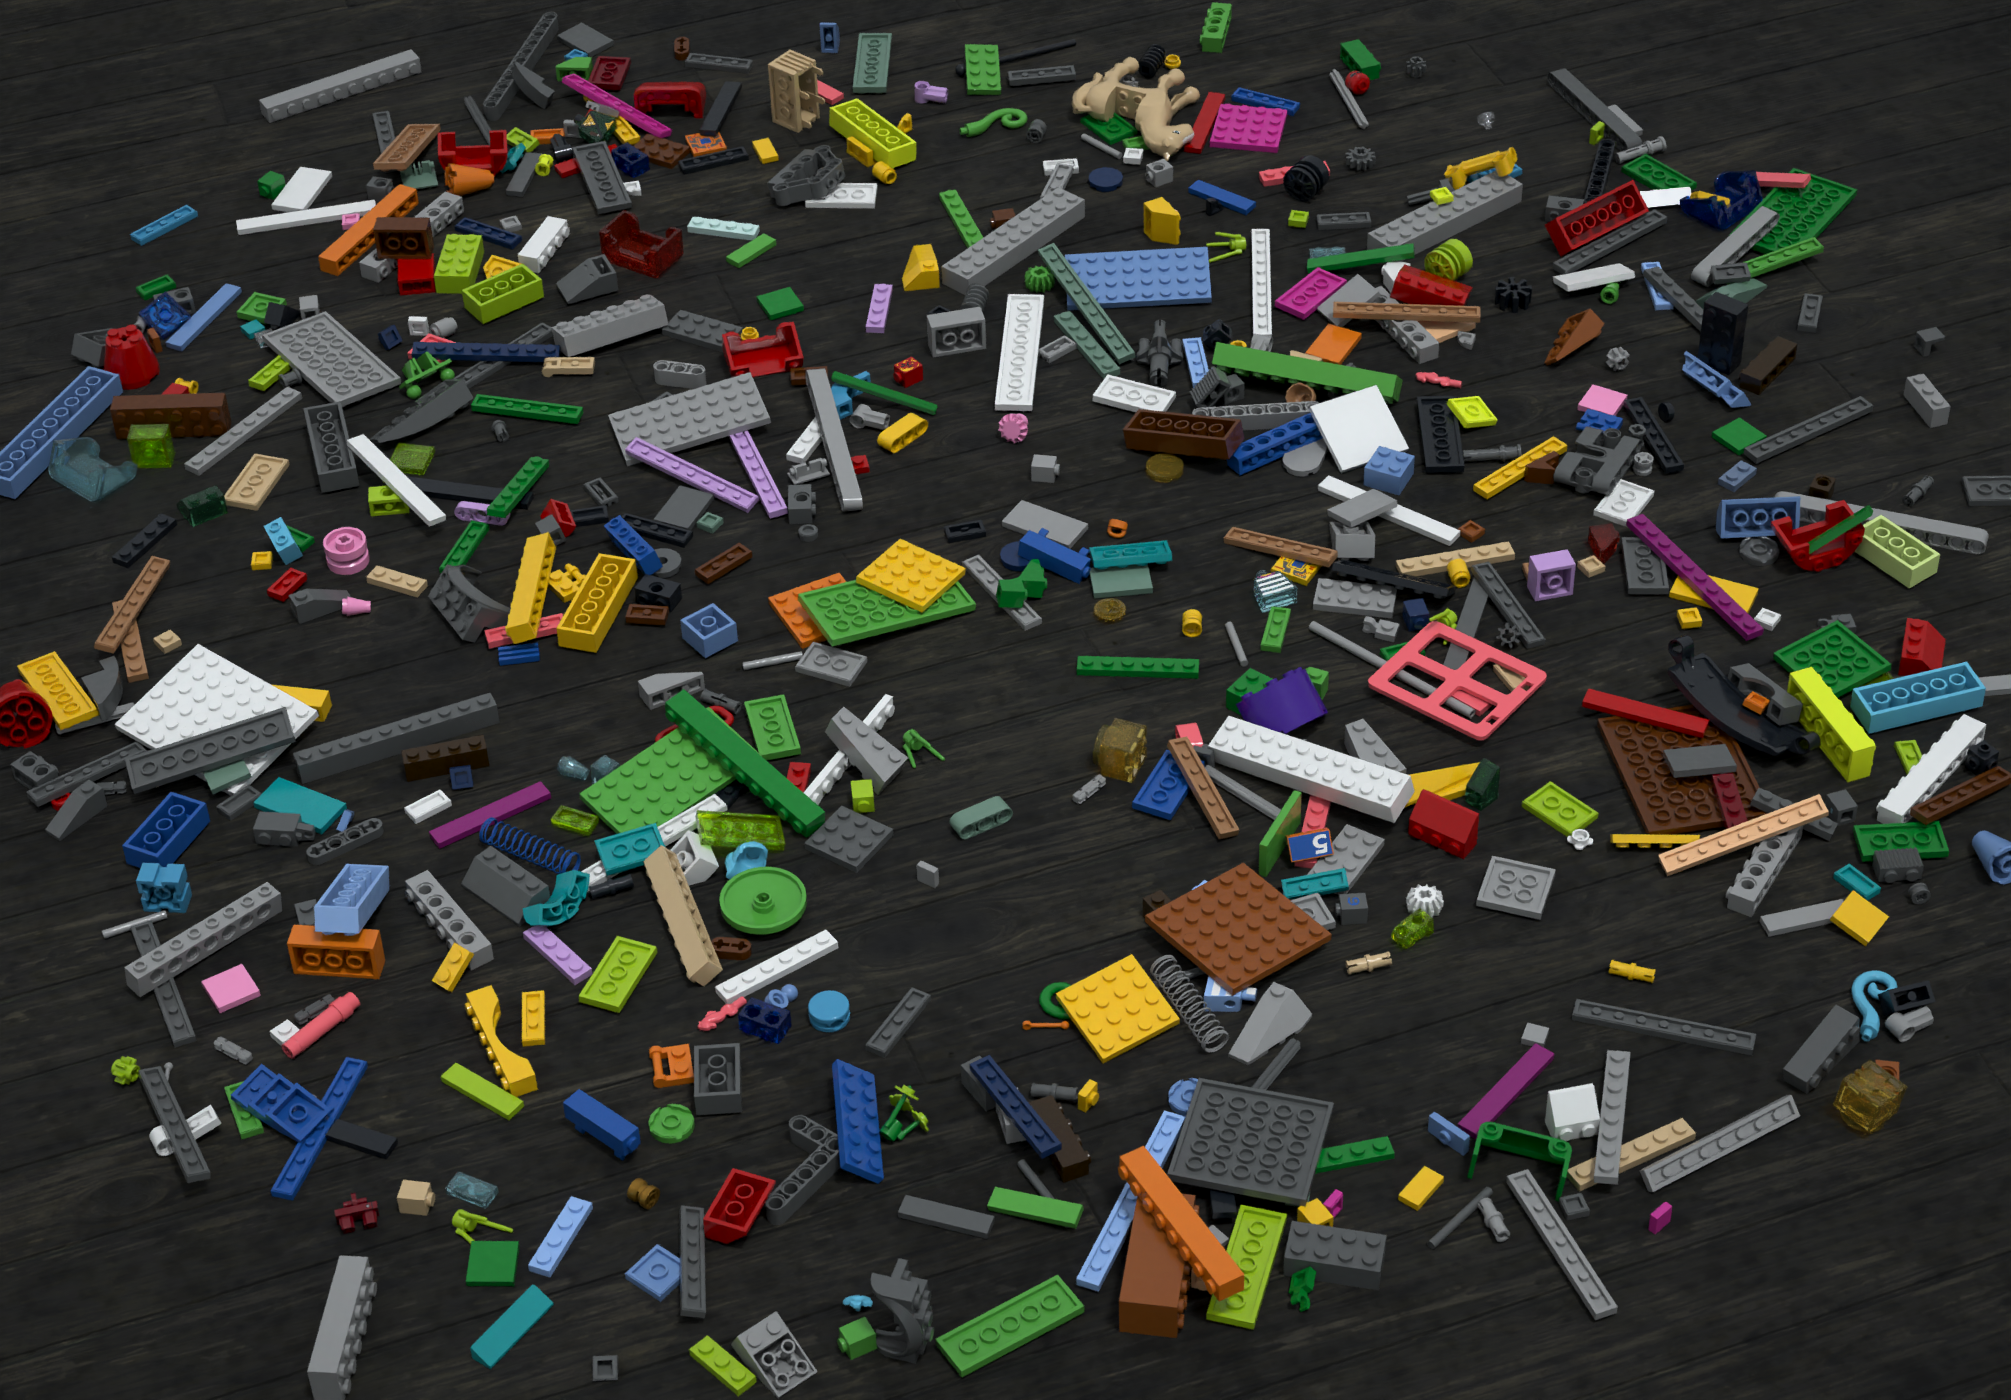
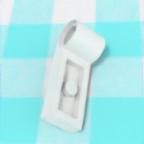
M211 1105L186 1120L195 1140L222 1124ZM155 1127L150 1132L149 1137L156 1152L161 1156L170 1155L173 1151L162 1127Z

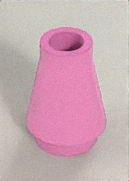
M352 597L342 598V614L351 616L370 613L371 601Z

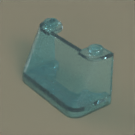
M81 437L53 441L48 471L51 478L93 502L105 498L134 479L138 465L131 461H125L121 466H112L98 458L100 447L94 439Z

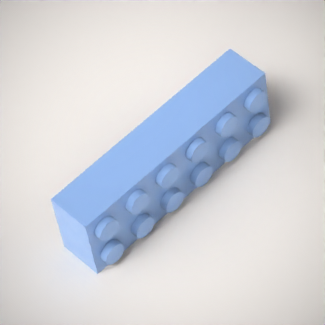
M346 864L314 906L315 932H322L325 935L344 933V935L353 936L359 934L389 891V866Z

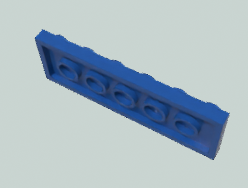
M836 1059L832 1063L840 1168L879 1184L884 1179L874 1074Z

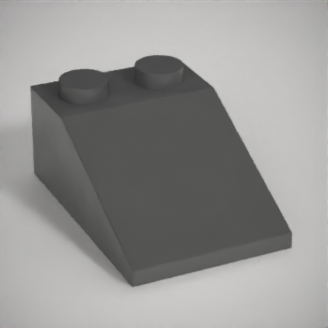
M113 328L74 334L71 354L78 357L80 361L91 363L93 367L102 368L104 366L107 332Z

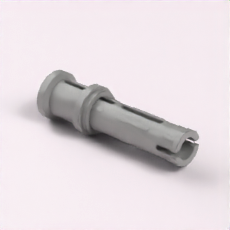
M1659 136L1656 140H1647L1643 145L1615 153V161L1617 164L1644 154L1651 156L1655 152L1666 151L1665 139Z

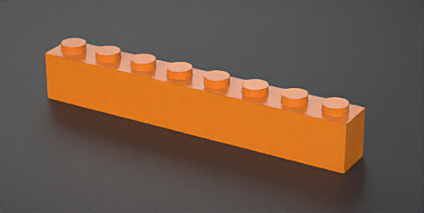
M401 184L393 189L318 256L321 271L339 276L375 243L373 229L377 217H404L419 204L417 189Z
M1145 1146L1120 1156L1118 1173L1121 1179L1128 1182L1134 1196H1138L1145 1210L1151 1212L1157 1226L1160 1229H1164L1172 1245L1175 1244L1179 1249L1183 1260L1188 1261L1192 1266L1194 1274L1204 1281L1207 1291L1213 1294L1218 1301L1243 1291L1244 1273Z

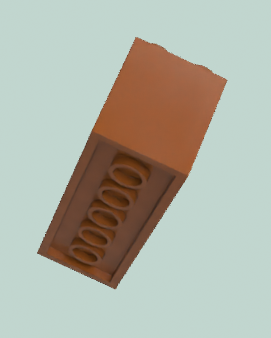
M1182 1194L1199 1215V1205H1195V1195ZM1138 1196L1119 1298V1332L1177 1338L1178 1330L1183 1329L1184 1326L1183 1312L1187 1307V1295L1184 1294L1190 1288V1276L1187 1275L1192 1271V1266L1188 1261L1183 1260L1177 1246L1170 1243L1167 1233L1163 1228L1160 1229L1157 1226L1154 1216L1151 1212L1145 1210Z

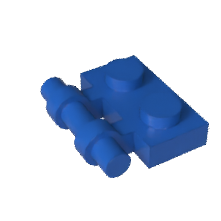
M1587 409L1581 418V422L1577 423L1576 429L1583 431L1588 426L1604 431L1610 428L1619 430L1623 424V418Z

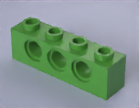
M1212 2L1211 9L1207 11L1202 35H1200L1202 51L1222 53L1231 22L1232 4Z

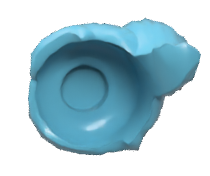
M755 841L746 842L738 846L734 852L726 856V878L731 879L738 873L751 868L766 867L768 849L762 843Z

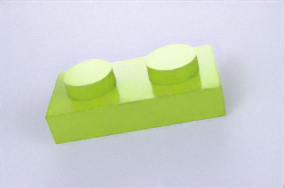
M516 127L507 134V143L515 147L522 142L526 147L523 151L524 153L532 152L539 145L538 139Z

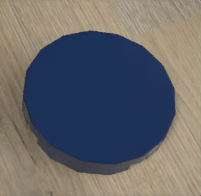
M1103 167L1093 170L1089 174L1088 182L1090 187H1095L1097 191L1110 192L1116 190V187L1122 186L1123 175L1117 169Z
M1020 541L1009 543L1001 549L1000 560L1005 568L1020 572L1024 571L1030 561L1018 555Z

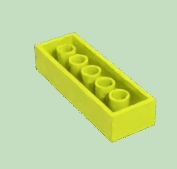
M859 99L830 107L829 126L845 138L853 136L873 150V159L877 162L883 161L894 169L897 166L916 160V142Z
M1812 667L1791 672L1787 692L1803 703L1798 721L1807 732L1812 731L1818 734L1821 741V750L1847 782L1870 776L1874 751L1876 750L1874 741L1868 737L1863 727L1859 726L1853 715L1843 706L1842 701L1838 700L1832 689L1825 684L1820 674H1817Z

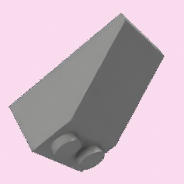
M1330 522L1332 549L1337 550L1338 560L1357 558L1360 561H1368L1369 558H1374L1375 533L1368 522H1363L1352 528L1341 522Z

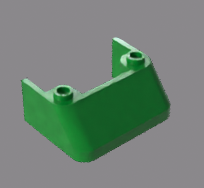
M1484 1122L1480 1125L1467 1178L1472 1179L1481 1144L1562 1165L1555 1198L1556 1201H1559L1572 1152L1568 1142L1494 1122Z

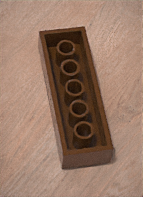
M225 393L113 396L110 408L117 439L222 436L230 430L231 426Z
M1138 409L1123 429L1127 449L1202 456L1204 458H1220L1222 460L1230 459L1244 440L1241 419Z

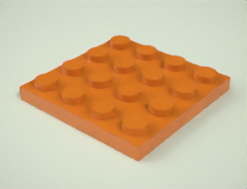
M840 573L768 597L769 605L802 649L809 647L812 642L820 643L827 639L798 601V594L845 583L846 580Z

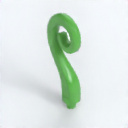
M1014 108L999 109L988 114L980 121L965 124L964 128H959L960 135L966 134L967 137L980 135L999 118H1002L1001 123L1005 127L1019 128L1027 123V114L1022 110ZM1012 117L1018 118L1016 121H1011Z

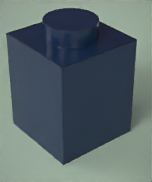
M1423 598L1403 601L1402 616L1408 631L1422 630L1429 623V612Z

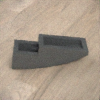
M516 62L511 74L514 81L533 102L545 110L551 104L555 91L543 84L544 78Z

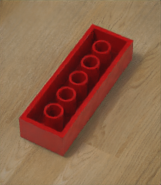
M1631 180L1545 224V227L1560 256H1563L1649 212V209L1634 180Z

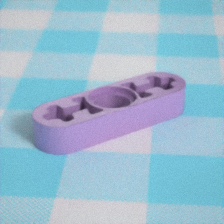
M466 501L459 502L454 511L455 516L460 520H472L493 525H505L510 517V513L506 518L488 516L487 508L490 504ZM478 511L485 512L487 516L480 515Z

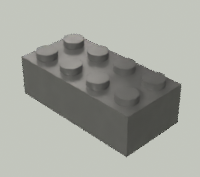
M1292 1221L1284 1256L1283 1276L1292 1277L1293 1273L1310 1266L1316 1271L1315 1281L1379 1290L1386 1254L1387 1235Z

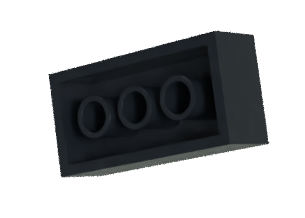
M1715 292L1704 302L1698 350L1699 360L1712 369L1730 375L1741 365L1748 304L1719 292Z

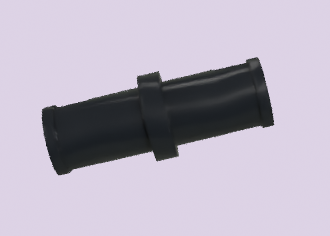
M628 874L614 880L611 878L607 879V882L589 886V890L594 900L608 894L615 895L618 891L634 887L631 875Z

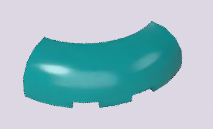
M576 870L558 874L554 891L545 904L539 903L522 908L525 921L532 926H553L570 919L579 910L578 907L581 901L586 897L590 874Z

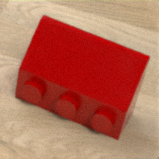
M1907 618L1898 672L1899 676H1908L1942 668L1946 639L1928 621Z
M1423 789L1409 818L1408 834L1464 859L1477 845L1479 813Z
M732 1168L703 1218L705 1237L727 1244L747 1235L774 1188L776 1180Z

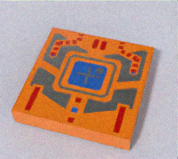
M719 132L717 136H703L700 133L685 136V141L690 146L693 157L727 150Z

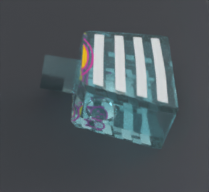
M1260 570L1256 574L1254 579V595L1262 613L1270 611L1271 606L1285 607L1297 603V587L1280 571L1267 573L1265 570Z

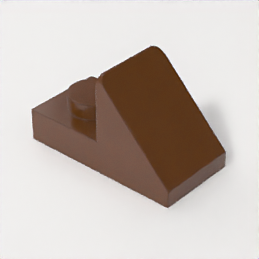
M1552 451L1525 466L1524 481L1554 484V473L1559 464V454Z

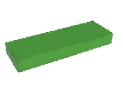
M763 233L726 256V262L740 268L774 247L776 240Z
M1271 606L1261 642L1262 651L1281 653L1291 609Z
M239 1082L226 1086L224 1089L241 1139L264 1133L260 1119L231 1099V1094L243 1083Z

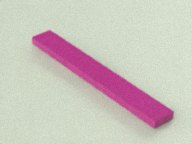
M571 74L562 78V83L599 104L618 110L620 112L619 116L659 138L671 136L672 130L580 76Z

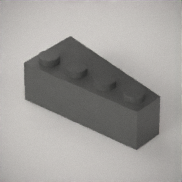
M1835 1005L1783 1068L1784 1081L1806 1094L1813 1088H1816L1820 1081L1860 1042L1859 1033L1861 1029L1859 1028V1017Z

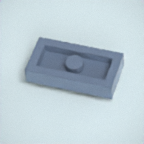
M1740 461L1718 479V485L1735 492L1756 475L1757 468Z

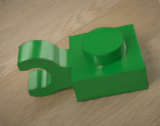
M1310 1266L1292 1274L1289 1294L1292 1295L1291 1304L1300 1303L1299 1311L1301 1312L1310 1308V1300L1307 1293L1313 1290L1316 1271Z

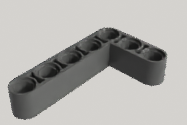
M797 1115L790 1119V1140L794 1145L811 1155L768 1196L765 1202L766 1216L768 1222L773 1225H780L786 1222L840 1168L838 1135L803 1115Z

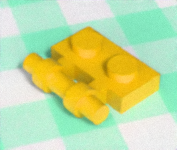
M570 563L565 565L567 572L563 573L559 569L550 573L548 588L564 603L574 598L586 575L580 573L576 566H572Z

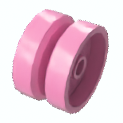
M341 527L331 531L323 539L327 566L335 574L351 575L360 572L368 565L370 557L366 536L358 528Z

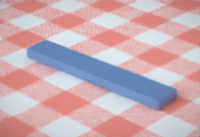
M226 283L166 341L167 348L183 351L242 293L241 287Z

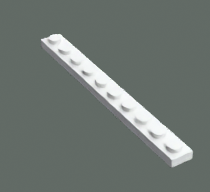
M1252 229L1253 335L1260 334L1272 337L1269 229Z

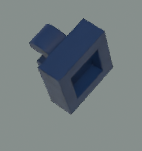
M391 325L377 333L378 339L383 344L385 350L403 341L395 325Z
M471 765L450 767L452 789L473 787Z

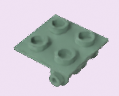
M430 160L422 161V168L420 167V162H418L419 168H415V163H413V169L410 165L406 170L400 171L402 184L414 189L438 186L434 162H430Z

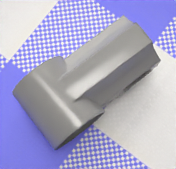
M1254 334L1250 348L1271 352L1273 337Z
M860 404L850 417V423L859 429L868 426L885 430L890 422V415L872 411L865 404Z
M1921 1006L1903 1015L1900 1012L1892 1014L1886 1020L1885 1027L1900 1042H1906L1916 1031L1933 1024L1934 1018L1927 1006Z

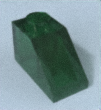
M1483 758L1466 785L1465 801L1482 811L1497 800L1500 767Z

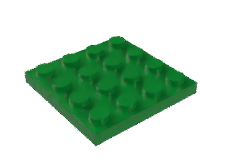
M1838 620L1773 653V659L1789 673L1812 667L1817 674H1820L1822 680L1832 689L1837 698L1891 670L1890 662Z

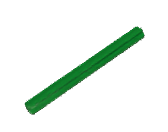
M834 371L832 374V382L931 415H935L937 412V404Z

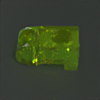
M1419 908L1394 928L1391 938L1403 948L1408 949L1423 936L1428 937L1434 933L1433 918Z

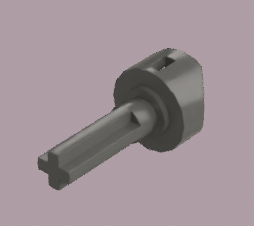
M1452 177L1439 180L1438 188L1431 190L1447 187L1450 192L1455 191ZM1431 190L1407 196L1408 205L1432 200L1430 197Z

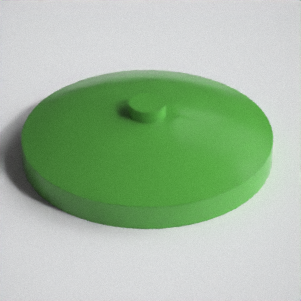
M756 867L742 871L733 876L724 885L720 893V909L726 922L735 929L749 934L762 935L782 931L792 926L801 918L807 905L806 890L802 881L791 872L776 867Z

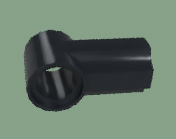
M554 134L550 142L555 161L561 162L573 159L571 145L567 144L565 137L560 134Z

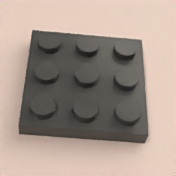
M841 806L804 844L806 850L857 873L894 833L892 828Z

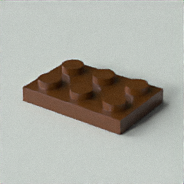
M646 134L629 150V157L673 169L679 160L684 159L690 153V146Z

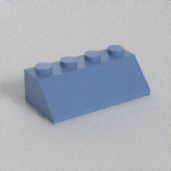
M1801 497L1721 500L1716 512V531L1720 538L1776 536L1772 530L1771 521L1790 516L1792 519V530L1799 528Z

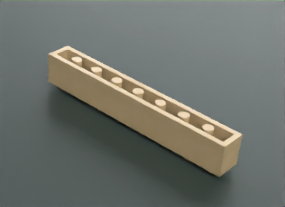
M661 845L643 861L647 869L646 874L651 879V887L656 892L657 902L662 907L663 917L668 922V930L675 940L674 945L681 955L680 960L686 968L688 979L693 983L697 982L705 986L723 969L678 858L674 852Z

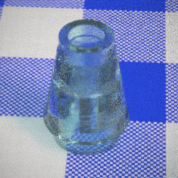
M562 756L557 766V771L561 772V775L586 780L590 772L589 768L571 756Z

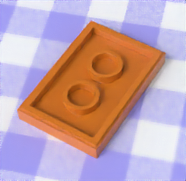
M1328 323L1305 354L1320 357L1323 359V362L1341 365L1361 340L1362 333Z

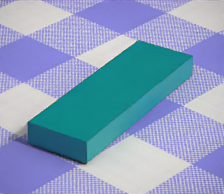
M1345 868L1281 880L1283 894L1289 900L1319 893L1321 896L1349 890Z

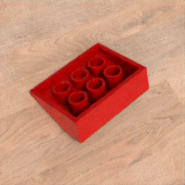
M1404 264L1394 281L1390 298L1408 304L1465 306L1473 287Z

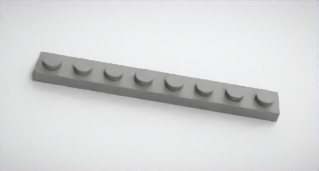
M286 387L184 463L185 469L200 476L301 400V392Z
M1607 1050L1594 1183L1618 1185L1630 1052Z
M1786 1095L1641 1169L1640 1173L1648 1192H1654L1800 1117L1792 1095Z
M1527 1169L1508 1175L1507 1184L1593 1318L1598 1320L1617 1313L1618 1307L1530 1171Z

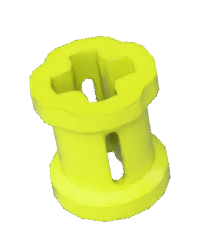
M547 154L540 155L539 163L535 166L536 173L540 176H547L554 159Z

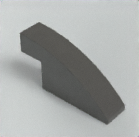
M115 656L99 661L102 671L81 677L85 693L97 707L102 722L111 716L123 694V681Z

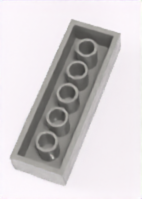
M643 295L640 299L628 300L619 306H609L606 310L593 311L585 317L578 316L572 321L560 322L557 326L551 327L555 345H560V351L567 357H571L668 325L664 304L652 295Z
M339 1256L307 1370L314 1400H345L346 1394L350 1393L351 1374H355L356 1355L361 1353V1337L366 1334V1318L371 1315L372 1311L371 1299L377 1293V1283L373 1282L374 1270L373 1267H370L368 1257Z

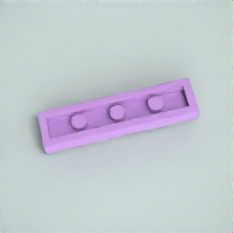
M874 285L866 323V333H884L893 292L892 285Z
M533 926L523 932L524 939L574 985L593 974L592 968L546 926Z

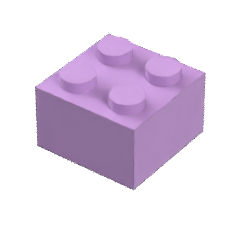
M1568 549L1530 556L1527 587L1534 601L1573 595L1576 564Z

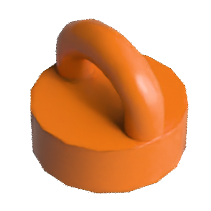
M1111 519L1109 520L1107 532L1113 538H1122L1126 534L1128 524L1121 520ZM1112 529L1121 530V533H1114Z

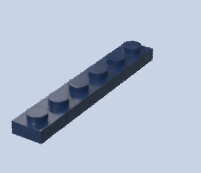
M990 1055L970 1064V1071L1041 1159L1062 1150V1143Z

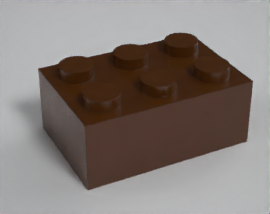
M377 217L373 231L378 259H431L434 242L430 218Z

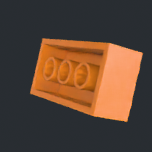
M293 925L287 942L294 974L380 979L385 963L379 930L362 929L359 934L347 936L344 933L325 935L322 932H315V926Z

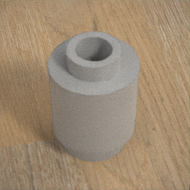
M445 317L431 324L430 334L446 338L455 333L458 328L457 323L452 317Z

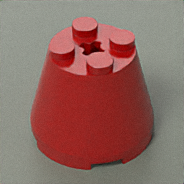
M135 325L110 329L107 332L103 370L119 374L123 390L137 389L150 384V380L155 375H159L160 367L142 332Z
M20 679L4 684L0 687V743L7 747L23 746L25 749L42 742L50 733L53 720L48 702L33 687Z

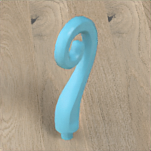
M1872 970L1864 972L1852 984V997L1863 1017L1860 1033L1864 1041L1876 1038L1880 1028L1879 1015L1865 997L1864 987L1869 984L1868 994L1876 1000H1879L1878 994L1897 988L1896 980L1891 975L1882 971ZM1871 982L1882 983L1887 987V989L1878 990L1877 985Z

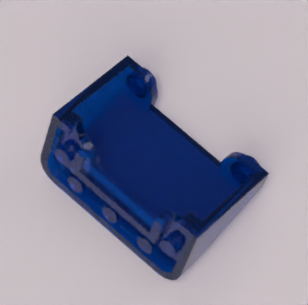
M1723 171L1714 180L1716 192L1713 194L1729 198L1730 203L1726 205L1725 200L1717 201V196L1691 199L1690 196H1685L1679 201L1684 213L1716 229H1726L1752 212L1763 198L1756 171Z

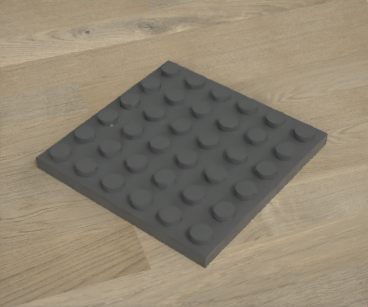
M1198 1078L1167 1176L1173 1182L1306 1207L1333 1113L1334 1103Z

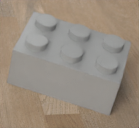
M980 307L927 315L928 346L933 357L986 349L985 318Z

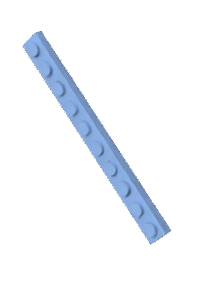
M1165 1110L1145 1146L1161 1168H1163L1186 1118L1185 1116ZM1128 1182L1124 1186L1076 1278V1285L1099 1292L1132 1228L1137 1196H1134Z

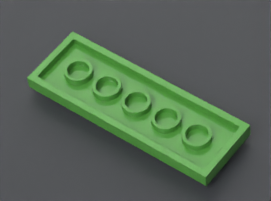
M1056 1275L936 1338V1346L959 1375L964 1377L1084 1313V1305L1059 1275Z

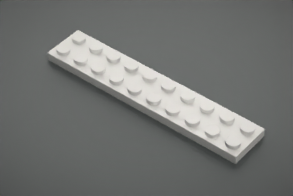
M1008 294L995 410L1032 411L1044 295Z

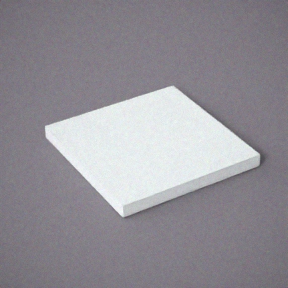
M1377 385L1310 406L1309 408L1341 473L1365 466L1379 446L1399 452H1407L1409 450Z

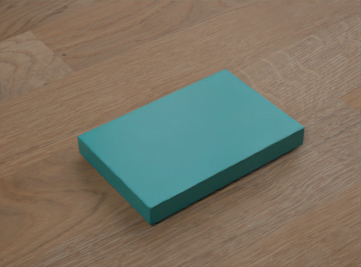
M656 823L594 841L607 876L645 865L643 861L661 845L665 847Z

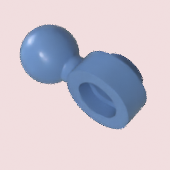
M791 984L783 986L781 991L771 990L765 997V1004L772 1012L781 1013L789 1002L797 998L798 990Z

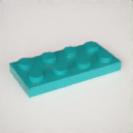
M1167 540L1089 547L1093 566L1098 569H1107L1109 566L1124 568L1131 564L1145 566L1153 562L1165 564L1167 561H1172V552Z

